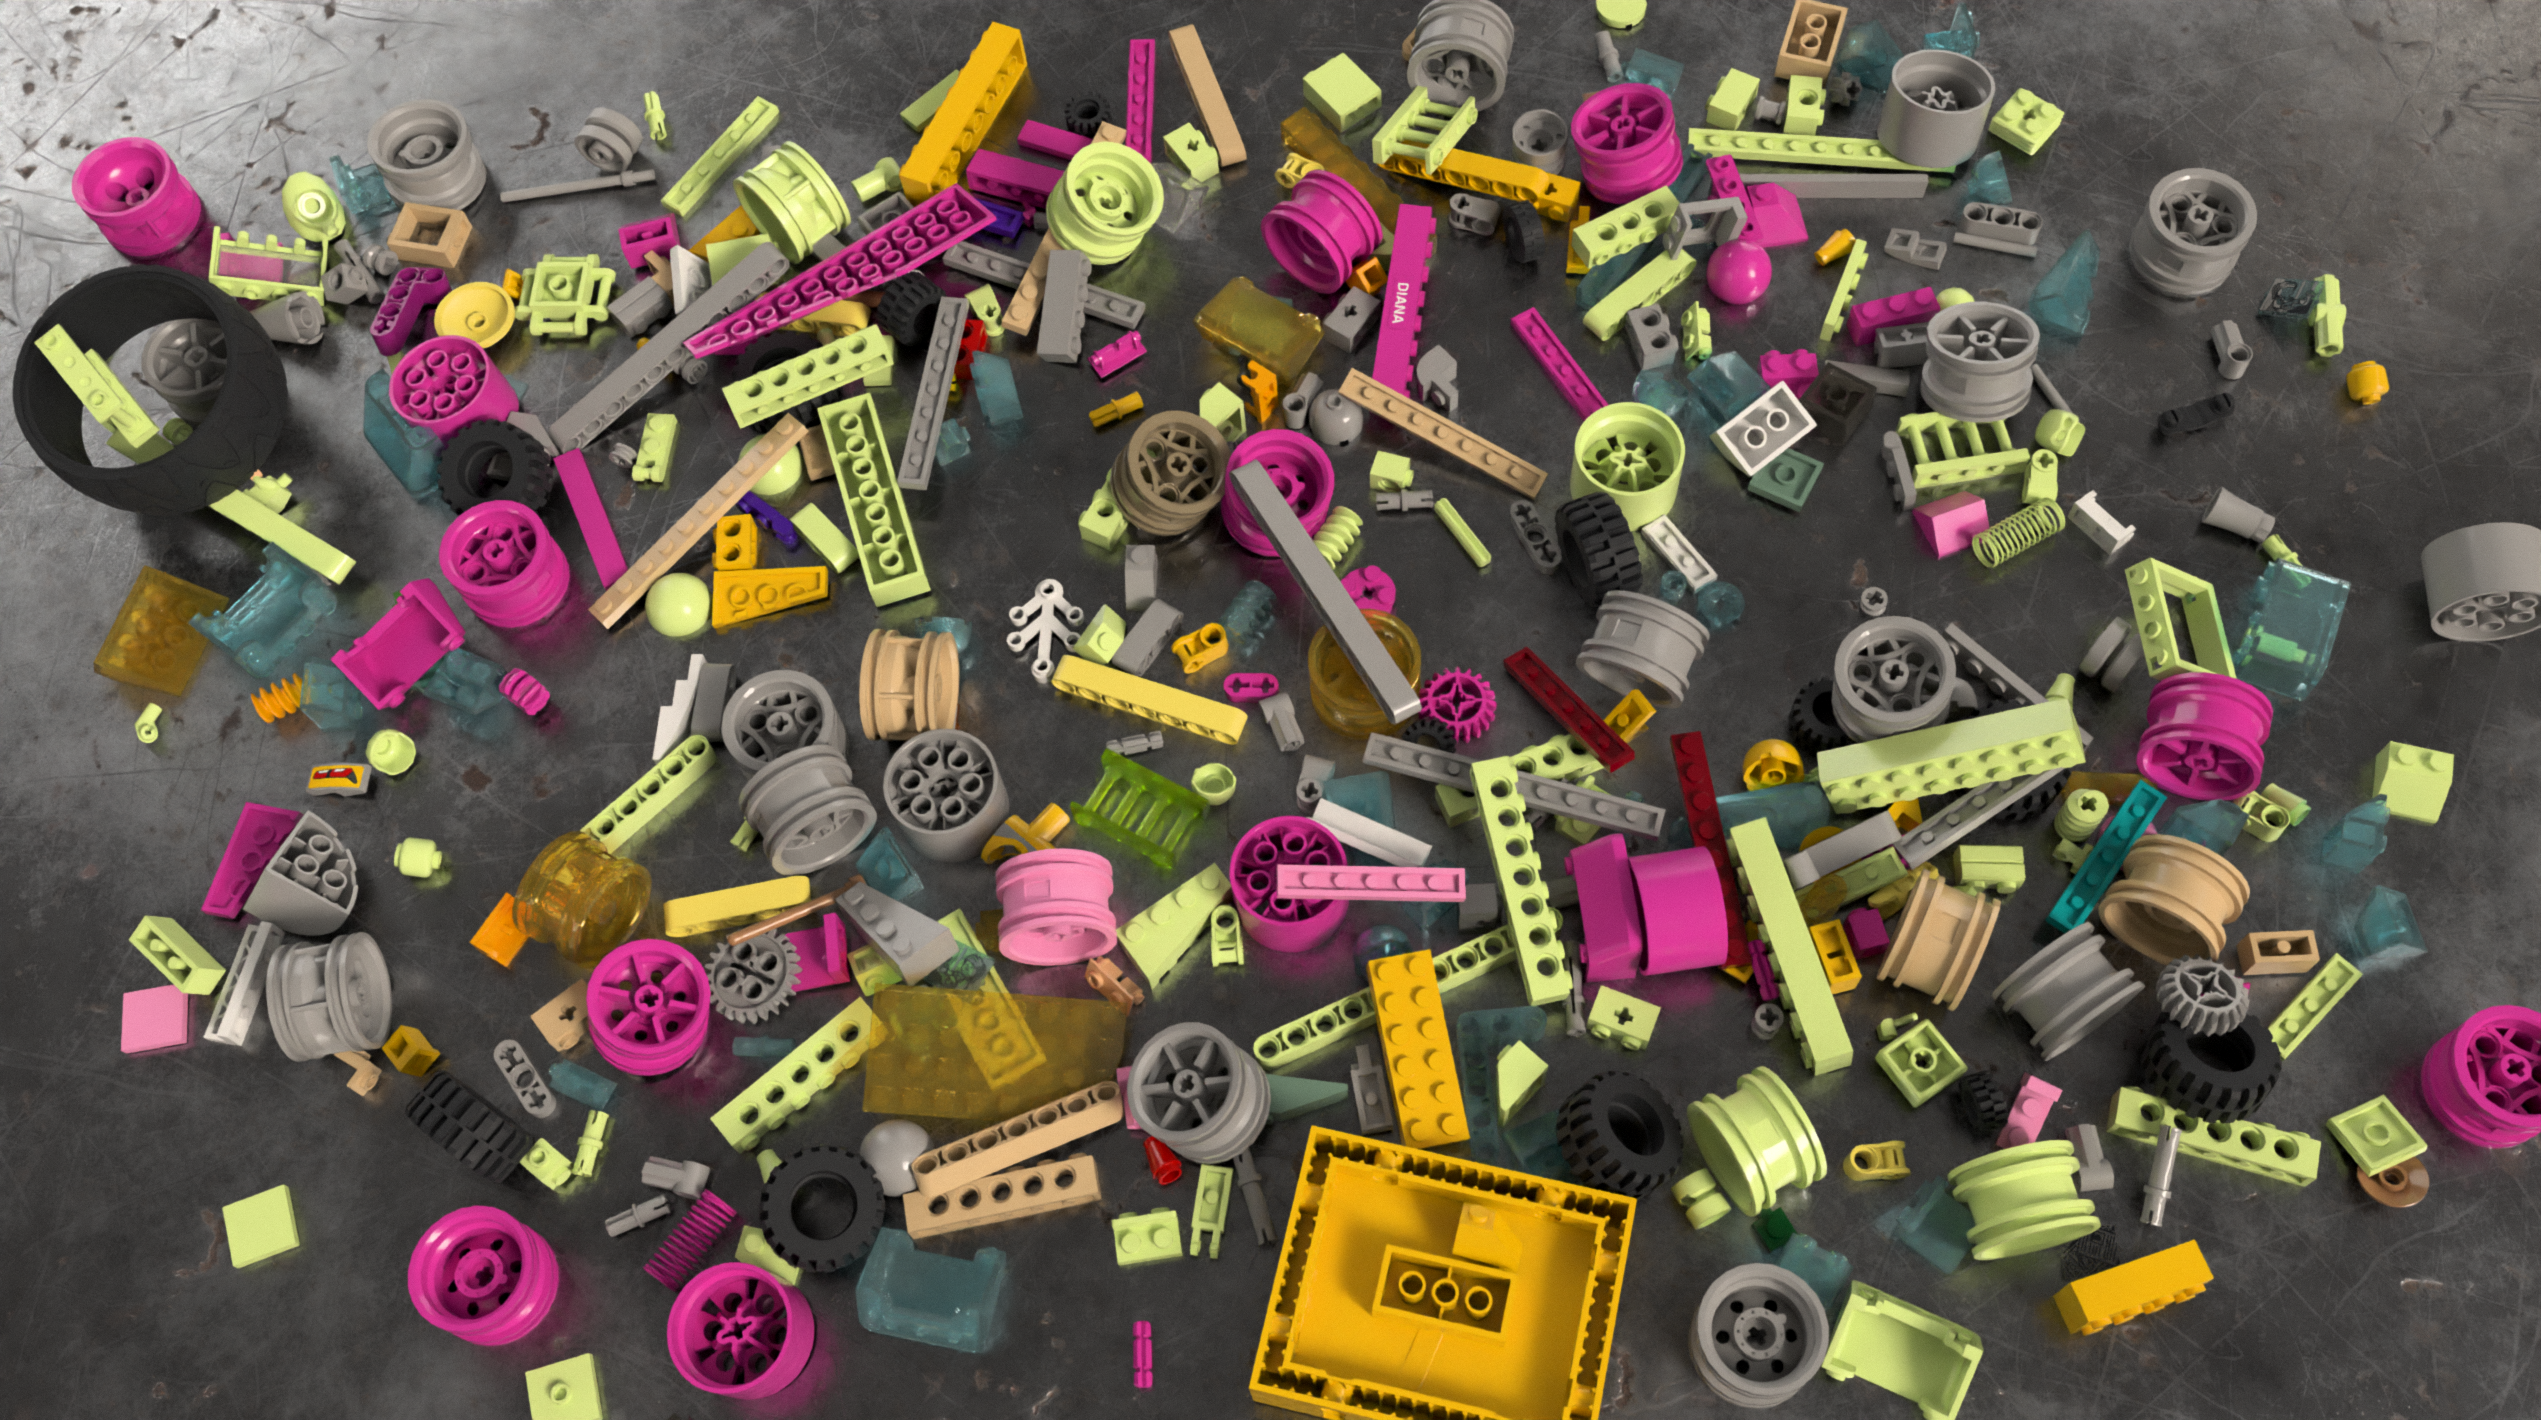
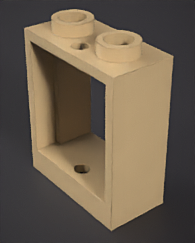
M405 202L402 211L397 216V222L388 236L387 245L391 251L396 252L398 260L455 268L472 225L461 210ZM417 222L446 226L437 246L409 242Z

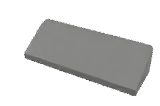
M1825 360L1822 385L1906 397L1910 386V377L1908 371Z

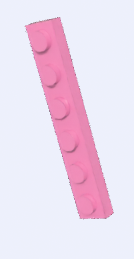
M1279 864L1276 868L1277 898L1433 902H1464L1466 899L1465 868Z

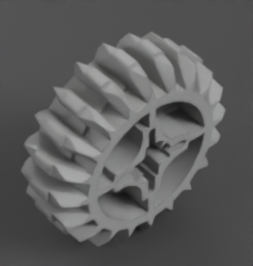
M2185 954L2182 958H2174L2166 968H2163L2159 975L2160 978L2156 983L2157 987L2155 990L2158 992L2156 1000L2162 1003L2161 1011L2170 1012V1021L2178 1020L2181 1022V1029L2186 1026L2192 1028L2194 1035L2200 1030L2207 1037L2213 1033L2221 1036L2226 1031L2231 1032L2245 1018L2250 1002L2247 998L2249 990L2243 987L2244 979L2235 978V970L2225 969L2223 962L2220 964L2214 963L2211 956L2205 960H2202L2198 954L2192 958Z

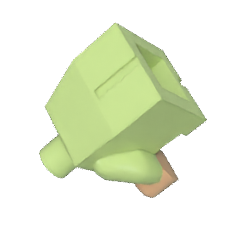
M257 470L250 478L255 483L254 487L250 490L245 489L242 493L279 514L285 508L292 495L286 487L293 479L286 473H283L278 479L270 475L266 478H261L263 474Z

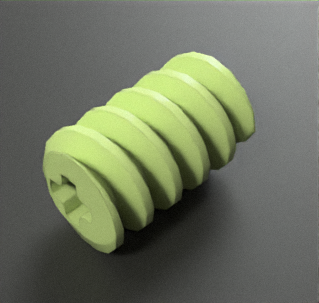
M1337 506L1333 509L1332 515L1328 516L1326 523L1320 527V531L1314 535L1313 542L1332 570L1336 567L1334 561L1339 562L1342 559L1340 553L1348 551L1346 544L1352 545L1354 543L1352 536L1357 537L1360 535V530L1357 526L1363 525L1362 519L1355 512L1343 506Z
M2078 789L2073 791L2055 816L2054 827L2059 836L2071 842H2086L2107 814L2109 808L2108 799L2103 792L2097 790Z

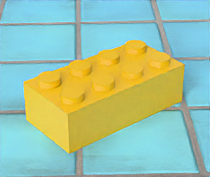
M2192 1240L2073 1281L2058 1291L2053 1297L2070 1334L2082 1331L2083 1335L2087 1336L2102 1330L2103 1327L2111 1323L2119 1325L2134 1319L2133 1316L2143 1312L2147 1315L2165 1308V1305L2174 1301L2176 1304L2190 1300L2196 1297V1294L2206 1291L2204 1284L2214 1279L2196 1241Z

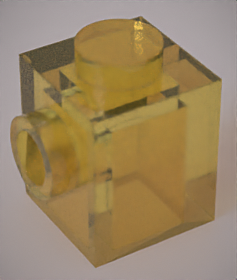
M1003 908L980 911V922L975 923L977 940H982L986 950L1000 952L998 923L1004 917Z

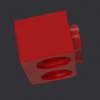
M966 319L954 370L956 379L978 381L988 338L985 324L982 320Z

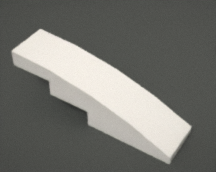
M691 654L688 680H676L672 706L660 707L653 752V761L656 765L683 743L691 730L701 668L704 663H708L703 654Z

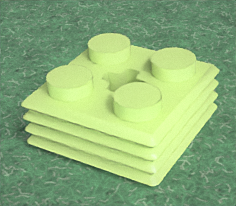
M2019 88L1992 118L1988 130L2029 155H2034L2058 128L2064 112L2056 108L2055 105L2035 96L2031 91Z
M1924 1019L1879 1050L1875 1056L1879 1065L1915 1108L1962 1077L1968 1070L1967 1065L1929 1019ZM1923 1059L1927 1062L1924 1068L1918 1067L1915 1063L1916 1060L1922 1061Z

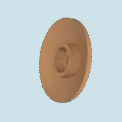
M2415 1156L2370 1177L2367 1176L2359 1165L2357 1167V1178L2362 1189L2371 1198L2387 1206L2409 1207L2415 1205L2425 1197L2429 1189L2430 1180L2428 1172ZM2386 1180H2391L2395 1182L2396 1185L2390 1184Z

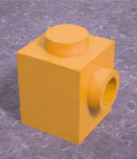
M1374 257L1354 266L1351 276L1346 280V283L1350 290L1355 286L1374 296L1381 291L1379 287L1387 283L1388 276L1377 257Z

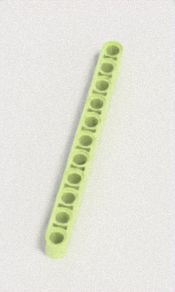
M118 428L106 442L107 445L138 464L150 461L170 451L169 448L152 438H149L136 448L129 443ZM235 490L220 501L209 505L212 509L339 585L356 563L355 560L239 490Z
M1548 907V911L1553 910L1555 914L1557 928L1553 930L1555 938L1558 940L1561 935L1563 917L1557 909ZM1535 911V912H1533V913H1531V914H1529V915H1535V914L1537 913V911ZM1504 925L1432 958L1435 971H1441L1445 974V978L1437 980L1439 993L1446 992L1516 960L1517 956L1509 925ZM1534 932L1529 934V939L1533 944L1543 945L1545 943V939L1540 933ZM1488 946H1496L1501 952L1497 955H1490L1485 949ZM1467 958L1473 962V965L1464 968L1457 962L1460 959ZM1370 987L1261 1035L1257 1038L1253 1047L1255 1060L1262 1069L1274 1070L1377 1023ZM1349 1009H1357L1362 1013L1356 1019H1350L1345 1015ZM1326 1021L1330 1022L1333 1028L1327 1032H1322L1318 1030L1317 1026L1321 1022ZM1295 1034L1302 1035L1305 1038L1298 1045L1291 1044L1288 1041ZM1266 1047H1272L1276 1050L1275 1055L1269 1058L1261 1056L1260 1052Z

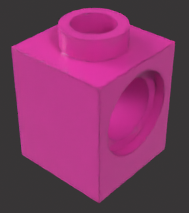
M1867 908L1855 909L1849 913L1842 925L1855 960L1884 953L1890 944L1878 908L1868 911Z

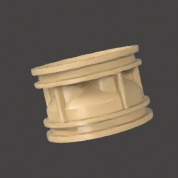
M874 629L870 633L865 645L859 685L860 715L866 737L873 741H879L881 738L884 741H908L930 730L953 729L959 697V658L956 641L952 633L941 632L938 635L937 632L929 631L923 639L901 636L898 630L891 629L886 632L884 629Z

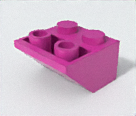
M674 213L624 224L618 229L621 248L631 269L648 265L644 255L651 250L659 257L665 256L669 260L671 259L670 249L676 245L681 246Z

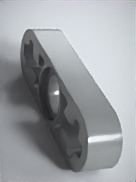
M1526 500L1515 502L1510 509V522L1538 571L1543 574L1555 573L1561 565L1562 556L1559 548L1535 506ZM1522 511L1523 514L1528 513L1527 526L1524 517L1522 515L1518 516V512ZM1531 532H1539L1542 534L1543 540L1532 542L1527 536ZM1544 548L1549 559L1553 558V563H1549L1547 560L1543 561L1544 553L1542 550Z
M508 1039L500 1042L494 1050V1059L527 1112L536 1118L549 1116L556 1107V1098L528 1053L515 1040ZM510 1049L514 1051L513 1056L519 1063L516 1066L507 1059L506 1052ZM525 1071H531V1082L526 1086H518L517 1080L519 1075ZM534 1091L544 1099V1106L540 1109L536 1106L537 1101L534 1096L530 1094Z

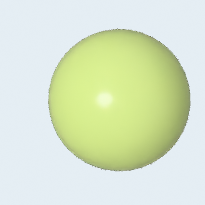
M766 434L756 436L747 442L739 454L738 461ZM794 445L750 491L762 495H773L783 492L794 485L803 470V457L799 448Z
M672 573L657 580L650 588L645 602L646 615L652 627L664 635H688L701 628L709 619L713 610V596L708 586L699 578L687 573Z

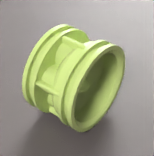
M786 141L781 145V149L774 150L771 156L752 170H747L743 177L740 176L733 181L736 196L753 224L761 234L769 233L774 242L778 241L780 252L788 261L794 264L800 263L804 256L812 254L813 245L828 233L833 236L837 235L841 228L844 229L851 223L849 210L834 183L821 166L794 142Z

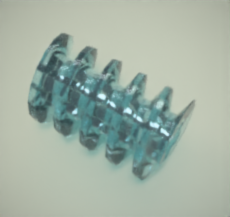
M1248 580L1244 584V589L1238 592V597L1232 600L1231 606L1226 608L1225 615L1218 619L1219 625L1224 628L1226 635L1233 641L1245 645L1247 640L1242 634L1246 636L1253 634L1250 626L1257 628L1260 625L1256 617L1264 619L1266 613L1263 609L1271 610L1272 604L1269 600L1277 601V596L1264 583Z

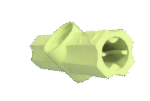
M2324 274L2321 277L2314 278L2311 283L2312 287L2314 282H2318L2314 289L2316 294H2313L2315 298L2312 297L2313 304L2310 308L2308 322L2310 327H2314L2315 352H2318L2321 357H2331L2340 354L2343 350L2342 327L2346 318V306L2340 303L2339 280L2334 275Z

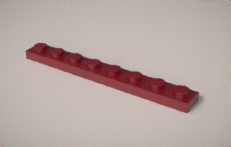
M1701 731L1671 735L1669 740L1693 848L1704 846L1710 852L1723 893L1728 930V952L1725 964L1719 965V968L1723 970L1751 966L1753 961L1748 948V939Z

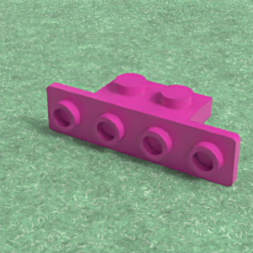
M1732 155L1707 159L1705 165L1713 183L1708 200L1739 197L1748 219L1738 239H1746L1755 243L1762 242L1764 236Z

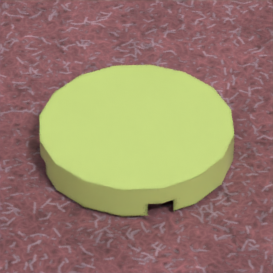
M1596 0L1595 8L1601 22L1610 27L1625 28L1626 25L1632 24L1634 26L1644 18L1647 2L1646 0Z

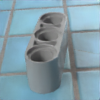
M1971 202L1964 207L1957 227L1960 233L2032 246L2040 232L2043 219L2038 213L2033 211Z
M1156 599L1115 652L1112 664L1128 674L1141 677L1179 628L1183 620V613L1164 601Z
M704 663L702 665L691 723V736L702 735L708 742H724L721 729L723 713L728 701L734 694L736 685V668L733 664Z

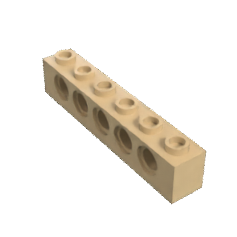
M1077 1153L1070 1155L1068 1160L1056 1162L1053 1159L1040 1161L1037 1163V1167L1027 1169L1023 1166L1010 1167L1005 1170L1006 1173L994 1176L991 1173L933 1197L921 1195L917 1188L912 1193L903 1194L907 1232L913 1239L1102 1200L1096 1162L1093 1155L1087 1156L1086 1153ZM1063 1175L1073 1176V1181L1069 1186L1059 1187L1057 1185L1058 1180ZM1039 1181L1042 1183L1037 1193H1026L1027 1186L1031 1182ZM999 1189H1010V1194L1006 1199L1001 1201L995 1200V1194ZM971 1194L978 1195V1201L974 1206L964 1207V1200L967 1196ZM946 1201L947 1205L943 1212L939 1214L932 1213L935 1203Z

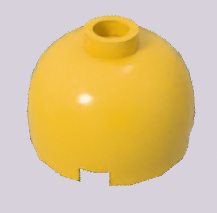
M1768 739L1760 741L1748 750L1743 760L1744 781L1748 790L1758 796L1777 797L1775 792H1783L1785 790L1787 794L1792 793L1801 786L1805 778L1803 761L1799 752L1784 740Z

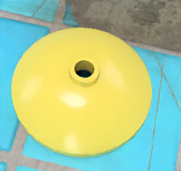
M473 282L454 289L444 297L436 309L434 325L439 337L446 335L463 336L475 341L484 349L495 344L507 334L515 318V307L509 294L500 286L488 282Z

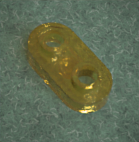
M1826 874L1820 877L1799 907L1807 929L1811 926L1829 922L1846 899L1847 886L1840 876ZM1833 884L1837 887V890L1833 893H1828L1825 887ZM1811 909H1816L1819 915L1815 918H1810L1807 913Z

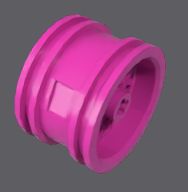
M495 500L474 506L456 518L448 527L441 541L439 563L444 576L456 591L461 594L463 600L474 614L488 624L497 627L514 628L538 621L557 606L567 590L570 574L565 554L550 536L547 527L539 516L524 504L508 500Z
M2513 1005L2492 1006L2477 1012L2433 1044L2426 1054L2422 1065L2421 1087L2432 1113L2447 1130L2469 1143L2494 1149L2516 1146L2528 1141L2541 1132V1013L2526 1007ZM2476 1044L2483 1048L2485 1054L2477 1049ZM2521 1104H2526L2531 1115L2521 1106Z

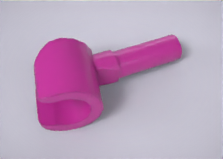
M1023 201L1022 205L1025 209L1023 212V222L1030 227L1034 224L1036 209L1034 206L1031 207L1028 202Z

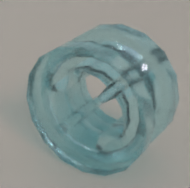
M1668 571L1665 573L1660 584L1661 594L1670 600L1681 598L1685 594L1687 587L1686 577L1679 571ZM1670 581L1676 582V586L1678 585L1677 589H1671Z

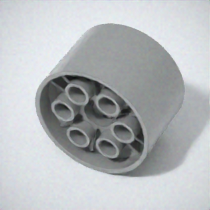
M1921 50L1904 56L1893 68L1878 121L1877 135L1881 144L1897 158L1917 166L1945 168L1965 162L1975 153L1995 93L1993 77L1977 61L1952 51Z
M2508 522L2479 524L2447 533L2432 541L2422 551L2421 565L2432 629L2437 634L2459 641H2492L2519 636L2541 627V530L2526 524Z
M935 729L921 733L904 743L895 752L886 768L883 790L887 806L907 843L926 858L939 862H960L976 857L982 853L984 846L995 831L1008 819V793L994 757L986 745L969 733L956 729ZM957 763L965 764L962 767H955ZM982 769L987 772L986 774L982 775L976 774ZM945 778V781H942L938 784L935 783L938 780ZM915 782H919L916 788L911 789ZM974 785H979L977 790L971 792ZM950 794V797L945 799L944 796ZM911 803V807L903 811V805ZM970 804L982 808L977 815L970 810ZM921 809L928 810L925 814H919ZM957 810L960 811V812H959L958 814H956V815H953V816L950 815L952 812H955V811H957ZM938 819H940V822H943V830H935Z

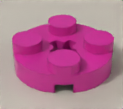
M1371 565L1367 568L1356 569L1341 580L1342 585L1368 623L1378 622L1390 614L1395 603L1396 589L1392 579L1382 572L1379 567ZM1366 590L1373 592L1372 599L1370 600L1360 596Z

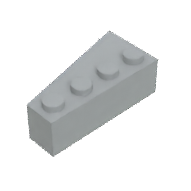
M860 881L835 899L846 921L909 987H912L960 951L948 927Z

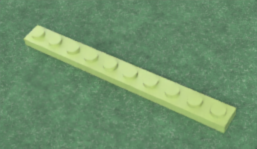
M1689 128L1687 156L1720 157L1732 155L1733 159L1954 173L1956 165L1945 168H1929L1910 164L1891 154L1881 144L1880 140L1698 128Z

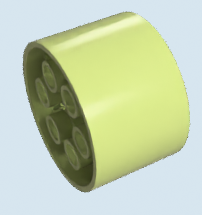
M1634 402L1611 404L1591 414L1583 422L1576 436L1570 478V490L1573 500L1597 491L1609 494L1615 500L1616 505H1619L1630 531L1642 530L1644 526L1663 514L1667 515L1676 499L1685 457L1684 439L1677 425L1660 410ZM1610 444H1616V445H1617V446H1615V450H1614V451H1613V449L1611 448ZM1647 449L1650 450V451H1652L1651 454H1649L1648 456H1645V455H1646V452H1645V451H1646ZM1619 481L1628 482V484H1621V483H1618V482H1619Z

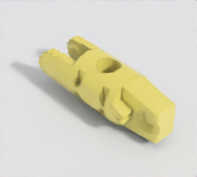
M1925 861L1913 870H1906L1908 876L1882 887L1868 898L1869 906L1875 909L1878 908L1882 921L1905 906L1923 869L1929 870V878L1934 880L1939 875L1938 869Z

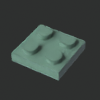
M1787 448L1753 475L1747 490L1800 513L1823 469L1824 463Z

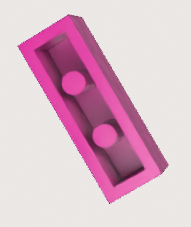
M1931 287L1853 305L1846 326L1857 347L1875 342V331L1877 328L1930 322L1935 314L1940 312L1941 308Z

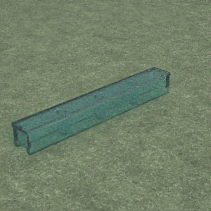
M1691 143L1682 152L1683 165L1680 174L1668 187L1680 204L1685 203L1709 173L1705 164L1706 160L1713 156L1709 152L1705 156L1694 150L1695 145ZM1660 235L1648 243H1641L1633 247L1625 254L1620 253L1610 258L1602 265L1593 266L1577 286L1575 304L1589 311L1622 285Z

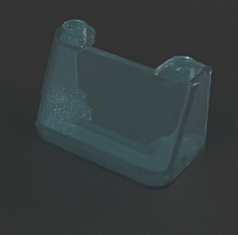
M382 368L365 382L363 434L413 498L422 499L439 489L437 480L441 479V475L437 474V465L442 464L443 459L440 458L442 450L446 451L447 449L430 427L417 426L409 430L408 424L392 406L389 397L391 378Z
M881 1227L855 1288L859 1322L864 1328L875 1333L967 1352H979L984 1349L1007 1262L1006 1252L992 1247L983 1248L976 1252L974 1261L915 1250L913 1241L907 1232L901 1229Z

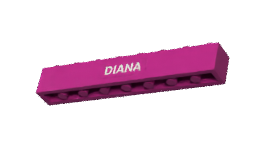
M1400 204L1372 379L1410 399V390H1406L1407 381H1413L1414 365H1410L1411 356L1416 357L1418 340H1414L1415 332H1420L1422 316L1418 315L1419 307H1424L1426 291L1421 290L1422 283L1428 282L1429 266H1425L1426 258L1431 259L1433 242H1429L1430 234H1435L1437 218H1432V207Z

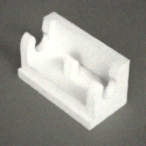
M2092 490L2074 503L2068 518L2104 551L2111 555L2133 537V532L2136 528L2130 525L2125 529L2095 502L2096 499L2094 497L2097 493Z

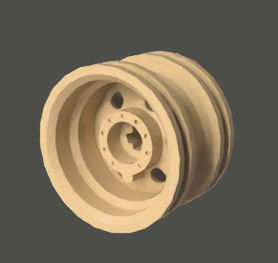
M2162 834L2145 835L2136 839L2123 861V871L2127 880L2113 883L2108 889L2106 897L2099 905V916L2102 923L2120 942L2161 964L2168 965L2174 958H2182L2184 954L2190 958L2198 954L2202 960L2211 956L2212 961L2216 963L2219 953L2226 944V934L2222 925L2236 921L2241 915L2243 906L2247 903L2250 896L2248 882L2241 872L2229 861L2210 849L2187 839Z

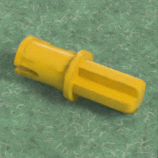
M1135 391L1116 401L1112 399L1110 404L1091 411L1089 418L1091 423L1098 427L1116 418L1121 420L1123 415L1143 408L1144 405L1139 393Z

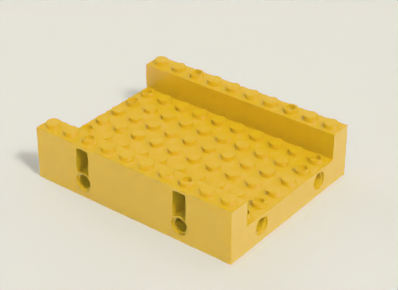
M1311 1125L1249 1384V1391L1253 1401L1330 1420H1598L1637 1198ZM1464 1202L1497 1210L1523 1244L1518 1271L1452 1254Z

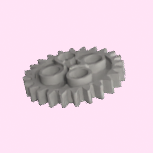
M776 929L735 946L729 943L724 945L718 942L717 946L720 952L718 954H709L714 959V963L705 964L704 966L711 971V974L707 975L712 995L710 1003L716 1006V1011L722 1015L725 1013L724 1016L731 1021L736 1018L742 1024H744L746 1019L756 1024L758 1015L767 1021L768 1011L770 1010L778 1015V1005L780 1003L785 1006L789 1005L785 998L787 994L792 996L797 994L791 989L792 985L801 984V981L794 976V974L803 971L799 965L795 964L801 960V957L794 953L797 947L789 942L790 939L784 934L780 935V932ZM752 950L751 955L744 960L745 954ZM777 961L775 968L768 971L769 966ZM731 964L741 965L753 973H759L764 978L775 981V983L769 985L755 976L746 975L741 970L731 967ZM737 977L734 985L729 987L730 981L733 978ZM762 988L761 994L758 997L753 998L755 992L758 989Z

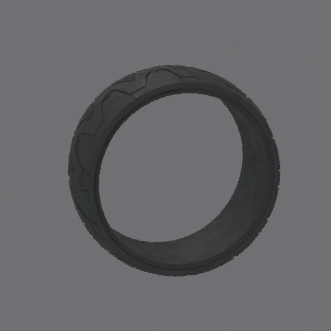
M146 264L130 265V267L123 266L101 272L73 286V289H69L46 309L43 316L39 317L32 327L31 333L25 339L17 358L13 377L14 388H12L14 411L24 437L42 462L78 492H82V494L98 502L120 510L156 516L183 514L202 509L204 506L218 502L233 493L240 485L246 483L254 475V472H257L273 450L277 442L276 439L279 438L287 411L288 388L286 386L287 379L282 361L269 335L255 317L240 302L214 284L172 267ZM179 319H206L219 322L224 333L227 349L226 373L219 396L200 426L178 446L150 461L119 468L92 466L82 437L84 404L34 342L59 324L84 354L92 348L106 362L120 346L153 326Z

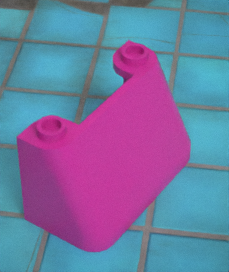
M430 578L409 582L400 591L402 596L396 599L398 603L363 637L356 638L348 652L340 649L331 658V661L378 710L389 706L393 709L401 704L406 698L403 695L449 650L452 652L465 642L463 638L465 630L438 587Z

